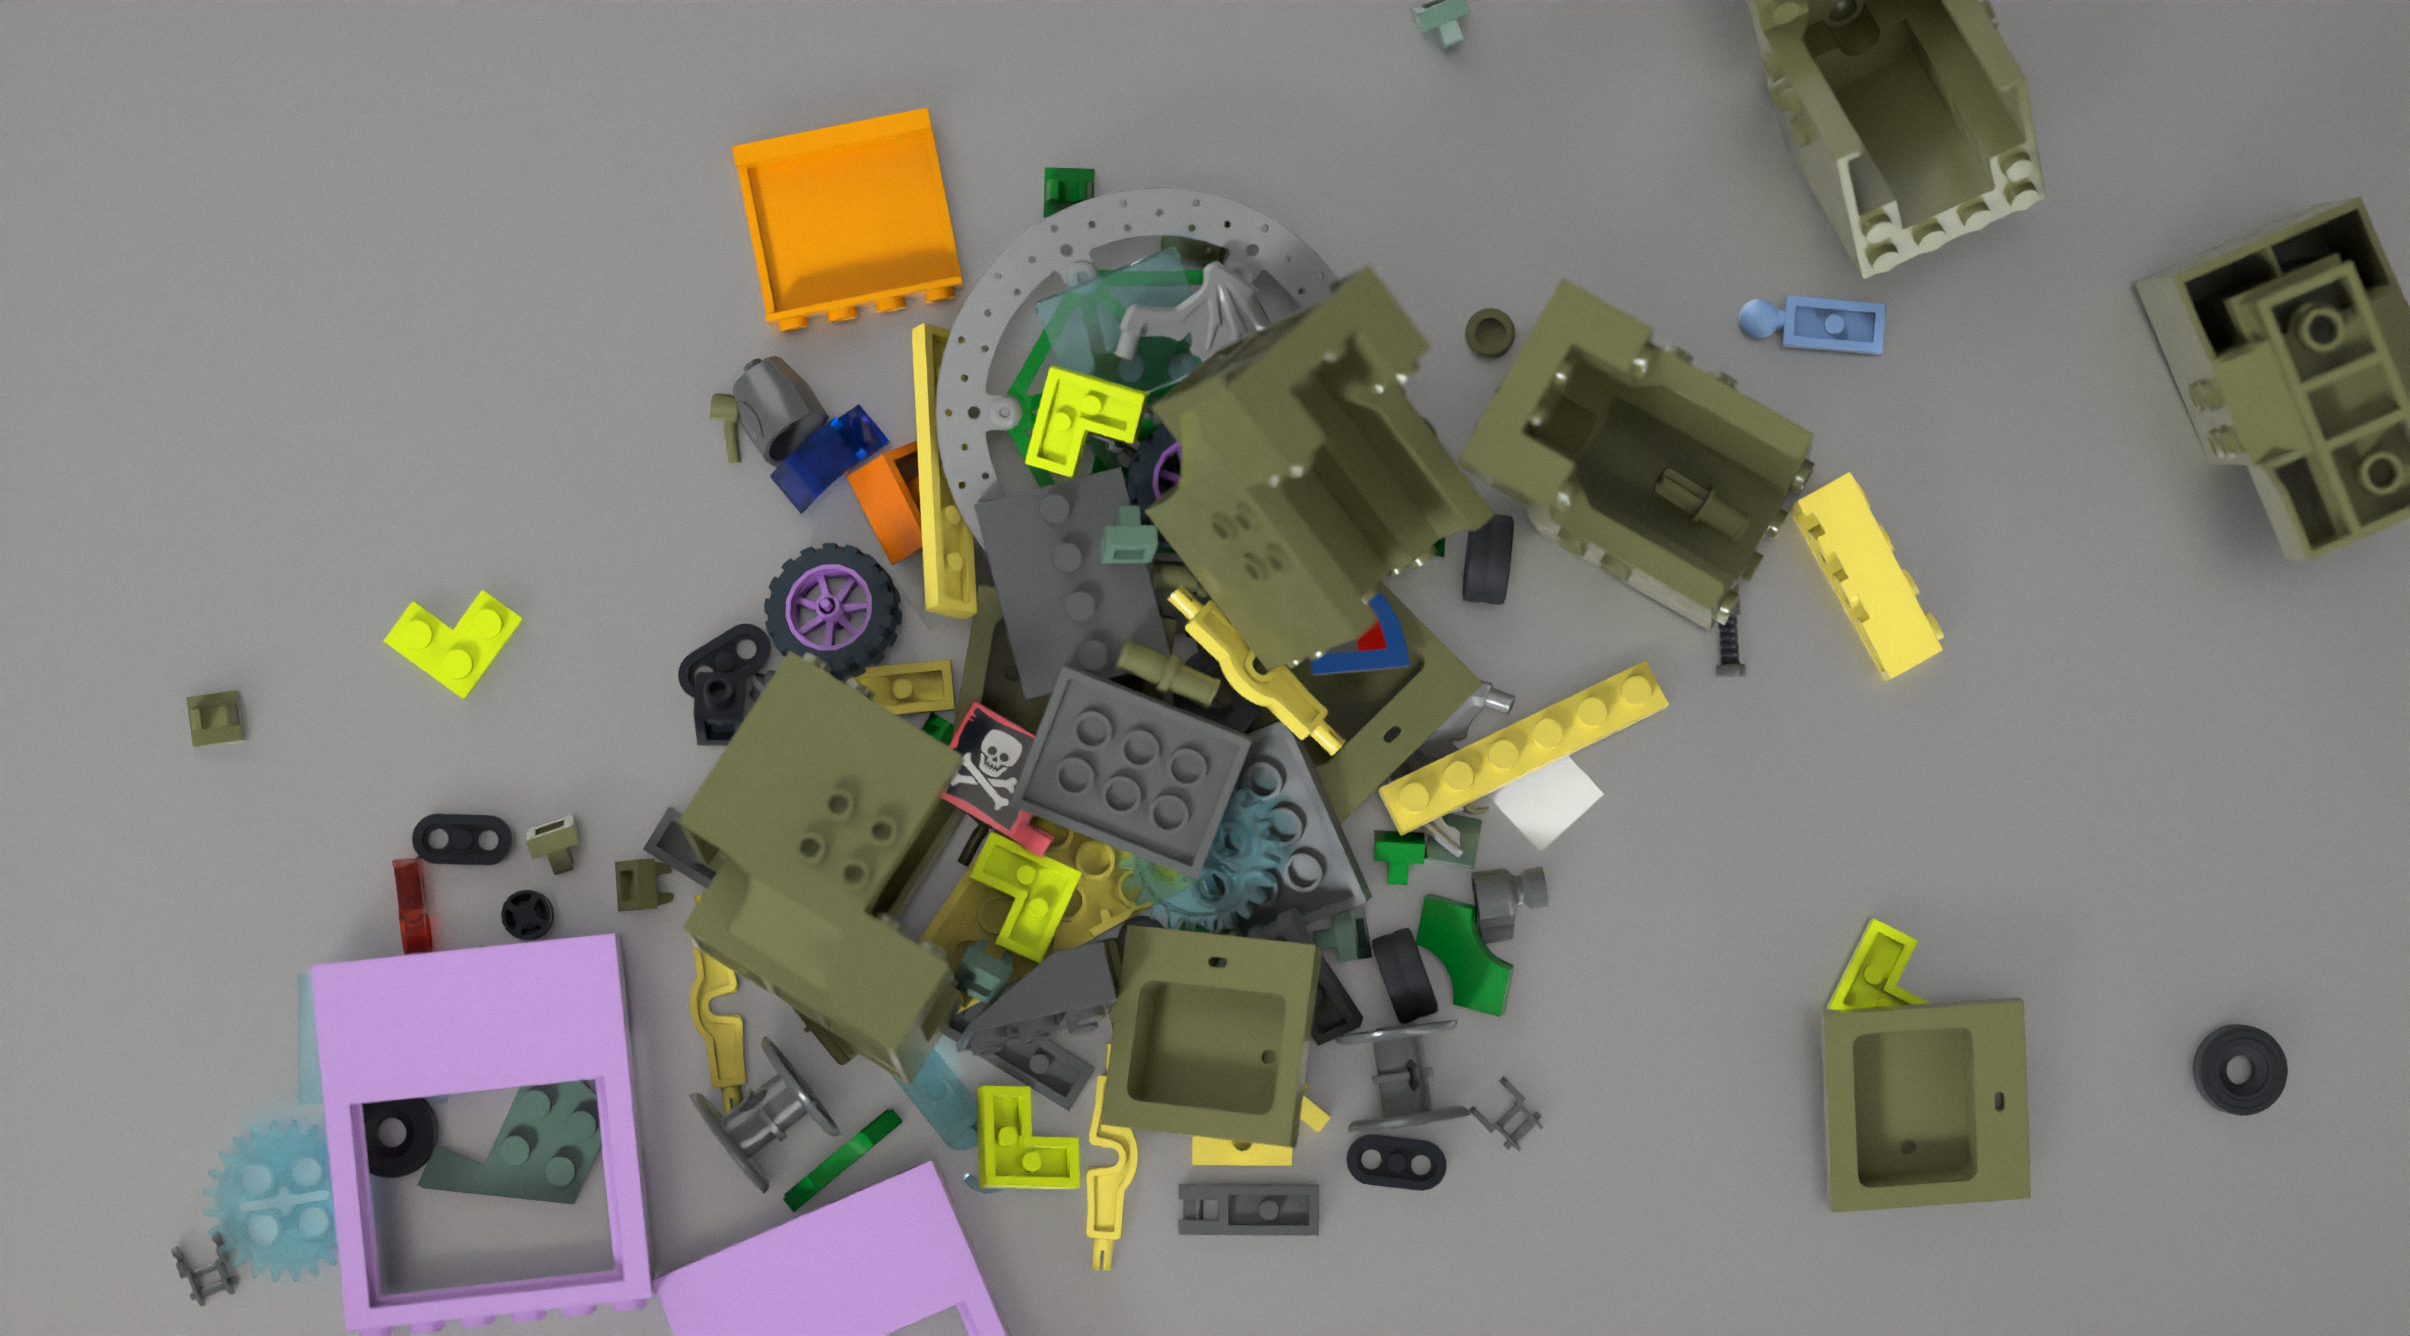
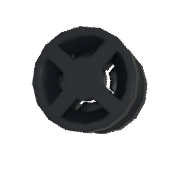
M522 890L510 895L504 902L501 918L506 931L513 937L522 940H532L548 933L553 926L555 913L550 899L544 894L533 890Z

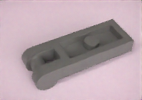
M1289 908L1279 913L1277 920L1269 924L1261 921L1248 928V938L1276 941L1285 938L1287 942L1316 945L1306 931L1303 917L1295 908ZM1321 955L1311 1036L1318 1046L1335 1039V1036H1341L1360 1028L1363 1020L1362 1014L1323 955Z
M1178 1184V1199L1183 1200V1219H1178L1179 1235L1319 1236V1184ZM1203 1200H1218V1219H1203Z

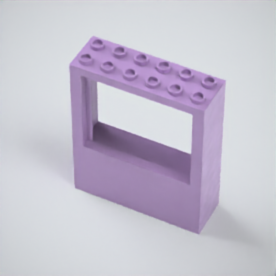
M620 933L310 965L346 1331L359 1330V1336H390V1333L395 1332L394 1326L410 1324V1332L412 1334L439 1331L442 1327H445V1321L461 1319V1328L492 1325V1322L496 1321L495 1315L511 1314L513 1323L543 1319L546 1316L545 1310L562 1308L563 1317L593 1314V1311H596V1304L613 1303L614 1312L643 1309L646 1305V1299H651L656 1294L652 1284V1280L655 1279ZM595 1079L615 1270L381 1295L362 1103Z
M936 1157L662 1274L652 1280L674 1336H885L954 1305L958 1308L969 1336H1012Z

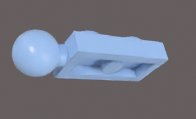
M1787 295L1785 297L1784 311L1777 310L1771 302L1765 299L1749 301L1742 308L1739 321L1743 331L1750 337L1757 339L1766 338L1773 334L1775 330L1782 331L1781 347L1881 355L1883 351L1886 304Z

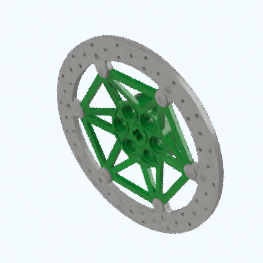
M1155 187L1128 189L1099 195L1073 204L1045 218L1024 232L999 254L981 275L965 299L951 328L943 352L937 382L936 428L943 471L952 497L966 525L982 549L985 551L974 504L1006 496L997 479L990 459L986 433L989 430H1007L1024 461L1026 460L1031 441L1026 431L1029 428L1034 429L1037 415L1033 414L1032 411L1039 409L1043 395L1042 392L1028 396L1026 391L1076 305H1079L1081 308L1094 362L1087 375L1150 393L1147 402L1149 405H1152V397L1158 396L1159 401L1181 382L1175 381L1168 373L1167 365L1173 355L1186 353L1193 362L1192 371L1203 363L1200 357L1191 354L1189 350L1191 343L1185 339L1178 342L1172 338L1159 335L1141 337L1136 354L1142 359L1143 371L1133 381H1125L1121 378L1117 370L1121 357L1115 355L1118 344L1106 351L1095 301L1121 324L1126 309L1108 291L1110 285H1202L1203 270H1098L1090 256V251L1093 248L1114 241L1157 235L1178 236L1205 241L1225 248L1228 251V256L1222 265L1253 284L1259 273L1265 271L1284 288L1300 309L1331 296L1330 284L1338 279L1337 275L1316 251L1294 232L1273 218L1243 203L1219 195L1190 189ZM1121 200L1126 202L1123 207L1119 204ZM1194 200L1198 201V205L1196 207L1193 205ZM1158 209L1162 211L1160 216L1156 214ZM1090 221H1093L1094 223L1093 228H1090L1088 226V223ZM1225 221L1229 222L1228 228L1224 227ZM1052 225H1055L1057 228L1055 232L1051 231ZM1125 225H1129V231L1124 230ZM1189 225L1194 226L1193 231H1189ZM1263 225L1267 227L1265 232L1261 230ZM1065 244L1070 245L1072 248L1069 256L1061 254V247ZM1250 244H1254L1257 248L1254 256H1249L1246 252V248ZM1030 256H1033L1035 259L1033 263L1029 262ZM1284 256H1288V262H1284ZM997 272L1001 275L998 280L994 277ZM1052 272H1058L1067 288L1006 395L987 394L986 385L990 365L1007 324L1034 288ZM1318 272H1321L1323 275L1320 279L1317 277ZM1300 288L1304 291L1302 295L1298 294ZM1015 289H1019L1020 291L1019 295L1017 296L1014 294ZM986 309L991 311L989 316L984 314ZM961 336L964 338L963 343L958 342V338ZM983 345H986L988 347V350L986 352L982 351ZM964 374L967 375L966 381L961 380V376ZM976 406L979 409L978 417H969L968 410L970 407ZM947 409H951L952 411L951 415L949 416L945 414ZM1143 418L1137 440L1140 444L1153 431L1164 424L1161 419L1159 423L1153 424L1152 418L1151 420ZM1093 437L1090 440L1086 439L1085 443H1087L1095 455L1091 474L1121 467L1124 478H1127L1129 468L1124 467L1120 463L1117 453L1107 450L1102 440ZM962 444H967L966 450L961 449ZM1026 464L1039 487L1055 484L1048 470ZM1163 465L1161 469L1168 471L1169 466ZM1177 467L1175 474L1181 475L1182 468ZM983 473L988 474L987 479L982 478ZM959 482L965 483L963 488H959ZM1158 482V486H1163V483ZM1158 544L1155 553H1176V551L1172 547L1167 549ZM1157 590V592H1154L1158 607H1162L1160 615L1177 617L1175 634L1188 633L1185 630V626L1190 620L1167 600L1173 591ZM1194 593V597L1203 606L1208 601H1213L1208 593L1207 598H1197V593Z

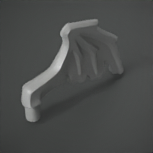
M1214 261L1203 268L1204 277L1201 287L1176 307H1155L1140 304L1129 306L1119 326L1122 332L1115 355L1134 361L1141 337L1159 335L1179 342L1190 332L1191 345L1189 350L1192 355L1200 357L1201 361L1204 362L1220 347L1271 324L1257 301L1256 295L1259 292V288L1220 262Z
M1480 680L1483 683L1482 686L1387 778L1388 782L1391 783L1460 750L1452 743V740L1461 741L1467 738L1468 729L1475 716L1485 706L1509 714L1515 701V695L1495 689L1492 683ZM1396 727L1392 728L1384 736V740L1392 742L1400 734V730ZM1462 806V807H1460V808H1458V809H1456V810H1454V811H1452V812H1450V813H1451V814H1454V813H1457V812H1462V811H1464V806ZM1439 817L1420 827L1456 857L1460 858L1463 855V850L1460 849L1461 833L1456 828L1448 826L1444 822L1443 817Z

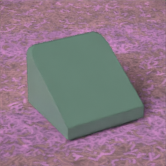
M1450 813L1442 816L1448 826L1456 828L1461 833L1460 849L1463 850V855L1460 858L1456 857L1428 835L1424 859L1474 869L1482 820Z

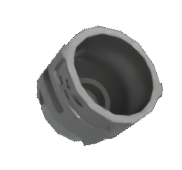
M770 356L766 357L763 361L757 358L744 366L745 373L735 382L732 389L741 416V424L764 460L772 466L780 467L802 453L815 441L825 428L829 416L807 382L781 357ZM791 425V427L788 430H786L778 436L780 432H782L786 427Z

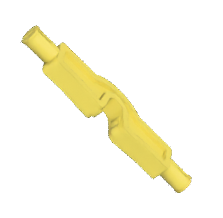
M1183 584L1179 585L1171 593L1167 600L1190 620L1186 624L1185 630L1220 663L1226 679L1240 695L1254 704L1267 707L1299 739L1303 740L1308 735H1311L1331 756L1343 746L1346 740L1323 720L1328 714V710L1308 692L1288 667L1281 665L1270 669L1264 675L1255 671L1253 660L1256 655L1214 601L1210 600L1203 606Z
M703 895L694 896L696 905ZM693 946L697 977L690 992V1012L697 1031L706 1040L711 1084L713 1088H721L725 1115L733 1109L732 1098L734 1107L743 1101L740 1085L748 1083L745 1060L744 1019L739 1014H724L721 1016L714 1014L711 1010V1002L717 996L736 993L739 989V981L736 972Z
M1106 1044L1105 1075L1097 1077L1096 1099L1089 1142L1094 1146L1100 1145L1104 1148H1114L1119 1154V1160L1114 1166H1092L1086 1172L1088 1202L1086 1235L1089 1238H1094L1091 1269L1100 1270L1101 1250H1104L1103 1270L1112 1271L1113 1241L1120 1239L1122 1236L1125 1189L1130 1185L1136 1173L1138 1145L1131 1128L1101 1124L1111 1044Z

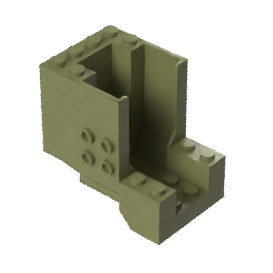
M1744 0L1752 14L1761 53L1760 58L1768 83L1767 88L1776 110L1782 139L1862 279L1877 273L1887 272L1901 262L1924 252L1934 251L1948 241L1969 232L1979 231L1993 221L2016 211L2026 210L2036 202L2046 198L2026 79L1996 29L1998 28V21L1988 0L1981 2L1979 0Z
M2361 196L2312 205L2134 281L2210 465H2247L2286 559L2310 561L2410 518V306L2402 293L2397 278L2380 244ZM2317 315L2324 317L2330 325L2329 337L2322 344L2314 342L2308 331L2310 321Z
M1369 264L1334 280L1330 284L1331 296L1220 347L1151 407L1182 447V472L1179 481L1147 508L1145 512L1267 670L1284 664L1291 669L1304 661L1308 656L1312 661L1316 660L1332 647L1358 639L1376 622V615L1367 602L1380 592L1381 589L1377 583L1387 574L1391 578L1409 565L1413 569L1421 566L1435 555L1437 550L1433 545L1440 538L1464 529L1470 531L1477 530L1495 515L1437 439L1433 425L1426 418L1420 416L1406 398V392L1401 383L1409 379L1421 368L1416 360L1427 352L1431 346Z
M1562 278L1459 456L1460 465L1491 487L1525 505L1528 518L1536 527L1539 535L1709 631L1712 630L1716 621L1725 625L1739 601L1738 597L1740 594L1735 592L1734 589L1741 578L1750 582L1764 558L1763 555L1756 552L1764 537L1768 535L1774 539L1789 514L1781 509L1790 492L1799 496L1813 473L1815 463L1809 459L1814 433L1737 391L1736 386L1738 382L1729 375L1715 368H1711L1707 374L1694 367L1691 363L1694 357L1681 348L1667 343L1665 348L1662 349L1653 344V328ZM1666 467H1673L1705 488L1713 486L1716 488V495L1741 511L1749 513L1752 516L1751 521L1740 539L1733 542L1729 537L1701 520L1691 521L1689 519L1690 513L1657 494L1653 487L1659 474Z
M789 651L678 821L700 863L717 872L682 928L695 948L848 1041L851 1050L910 1086L964 1002L961 992L956 990L959 982L952 977L954 973L950 964L945 962L949 955L926 939H922L920 944L917 945L904 937L902 933L905 928L897 922L967 813L942 798L961 769L964 758L963 755L872 701L875 694L861 683L849 678L847 683L844 684L829 674L832 668L818 657L806 652L804 657L801 658Z

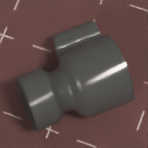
M1542 867L1524 869L1518 876L1512 875L1504 868L1473 872L1471 874L1474 903L1477 906L1479 933L1485 944L1513 939L1515 915L1519 906L1526 905L1530 909L1548 906L1547 886Z

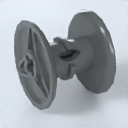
M1457 1020L1416 1025L1415 1023L1376 1028L1373 1031L1335 1036V1040L1345 1046L1373 1043L1378 1075L1372 1076V1083H1379L1383 1115L1352 1121L1348 1126V1132L1401 1128L1471 1115L1470 1111L1464 1106L1432 1108L1428 1076H1433L1434 1073L1433 1068H1426L1422 1035L1451 1031L1456 1027Z
M767 1036L762 1039L761 1047L778 1074L755 1092L748 1088L743 1092L746 1099L723 1116L701 1093L689 1095L697 1111L719 1142L748 1178L763 1193L769 1190L770 1183L753 1155L776 1137L780 1141L787 1138L785 1130L809 1113L829 1136L836 1137L841 1135L838 1126L823 1104L789 1060ZM763 1100V1102L760 1105H758L755 1109L749 1111L751 1108H753L755 1105H757L760 1101Z

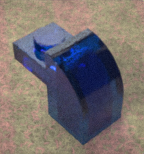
M858 404L838 419L837 417L833 418L805 440L775 469L770 478L802 514L831 494L850 473L883 451L890 443V440Z

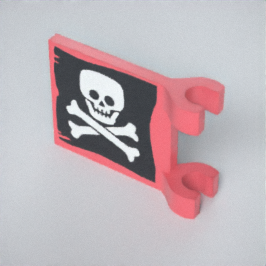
M974 701L949 745L951 749L963 755L964 763L942 798L1013 838L1034 854L1043 857L1055 835L1030 823L1033 814L1009 805L1036 735L979 702Z

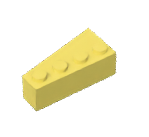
M1848 472L1798 500L1788 510L1885 681H1888L1941 652L1943 649L1939 640L1944 638V634L1932 613L1924 614L1915 597L1920 594L1915 581L1906 568L1901 570L1892 553L1895 551V547L1882 525L1878 526L1869 509L1871 506L1866 494L1859 483L1854 480L1851 472Z

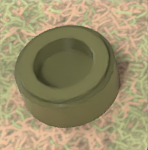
M1486 308L1476 312L1469 319L1465 329V341L1468 348L1476 356L1483 359H1496L1503 356L1509 351L1515 339V327L1511 318L1503 311L1494 308Z

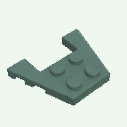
M583 1080L521 1086L485 1164L479 1163L440 1144H436L417 1186L424 1189L575 1204L602 1147L597 1093Z

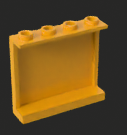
M928 107L732 146L766 310L765 318L769 327L778 325L781 333L797 331L809 327L808 319L827 316L829 323L842 322L857 318V309L876 306L877 313L892 312L906 308L907 299L925 296L926 303H937L955 298L954 290L964 288Z

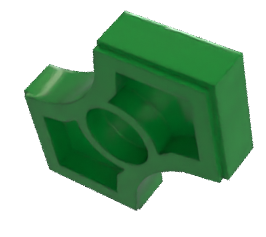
M1428 894L1424 898L1416 945L1431 951L1446 967L1453 985V1005L1501 1017L1505 1014L1514 970L1513 964L1498 958L1484 943L1477 926V906Z
M893 1109L885 1110L785 1193L784 1202L794 1213L903 1122Z

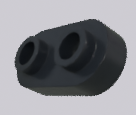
M736 625L684 658L678 671L680 686L686 694L694 698L696 672L704 666L710 667L713 672H742L747 679L768 664L772 654L771 641L768 635L755 625ZM745 640H751L756 645V653L749 659H743L738 654V647Z
M431 814L421 819L414 828L412 843L418 856L429 863L496 865L506 860L511 854L514 847V834L506 821L492 815ZM441 829L447 833L448 843L444 848L437 849L431 843V836L436 830ZM487 831H493L498 836V844L492 850H486L481 845V837Z
M1367 1134L1357 1138L1350 1145L1346 1155V1163L1351 1175L1363 1184L1425 1191L1434 1188L1442 1181L1447 1168L1446 1158L1442 1150L1430 1141ZM1367 1150H1376L1381 1156L1380 1164L1374 1169H1368L1362 1164V1155ZM1419 1155H1424L1430 1160L1429 1171L1422 1175L1414 1173L1411 1168L1412 1160Z

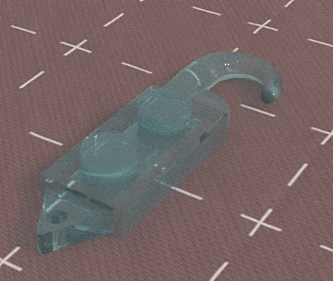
M935 1048L910 1086L890 1074L948 1146L954 1150H966L978 1145L977 1100ZM970 1174L964 1177V1182L972 1190L983 1194L996 1193L1005 1189L979 1188L978 1179Z

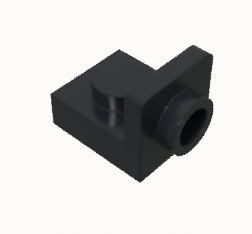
M698 672L696 674L693 716L697 745H728L747 717L745 707L746 676L744 673Z

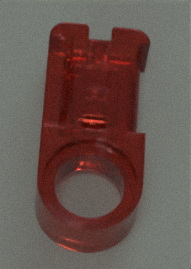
M419 856L393 859L392 865L395 874L399 907L398 915L404 954L433 952V941L423 859Z

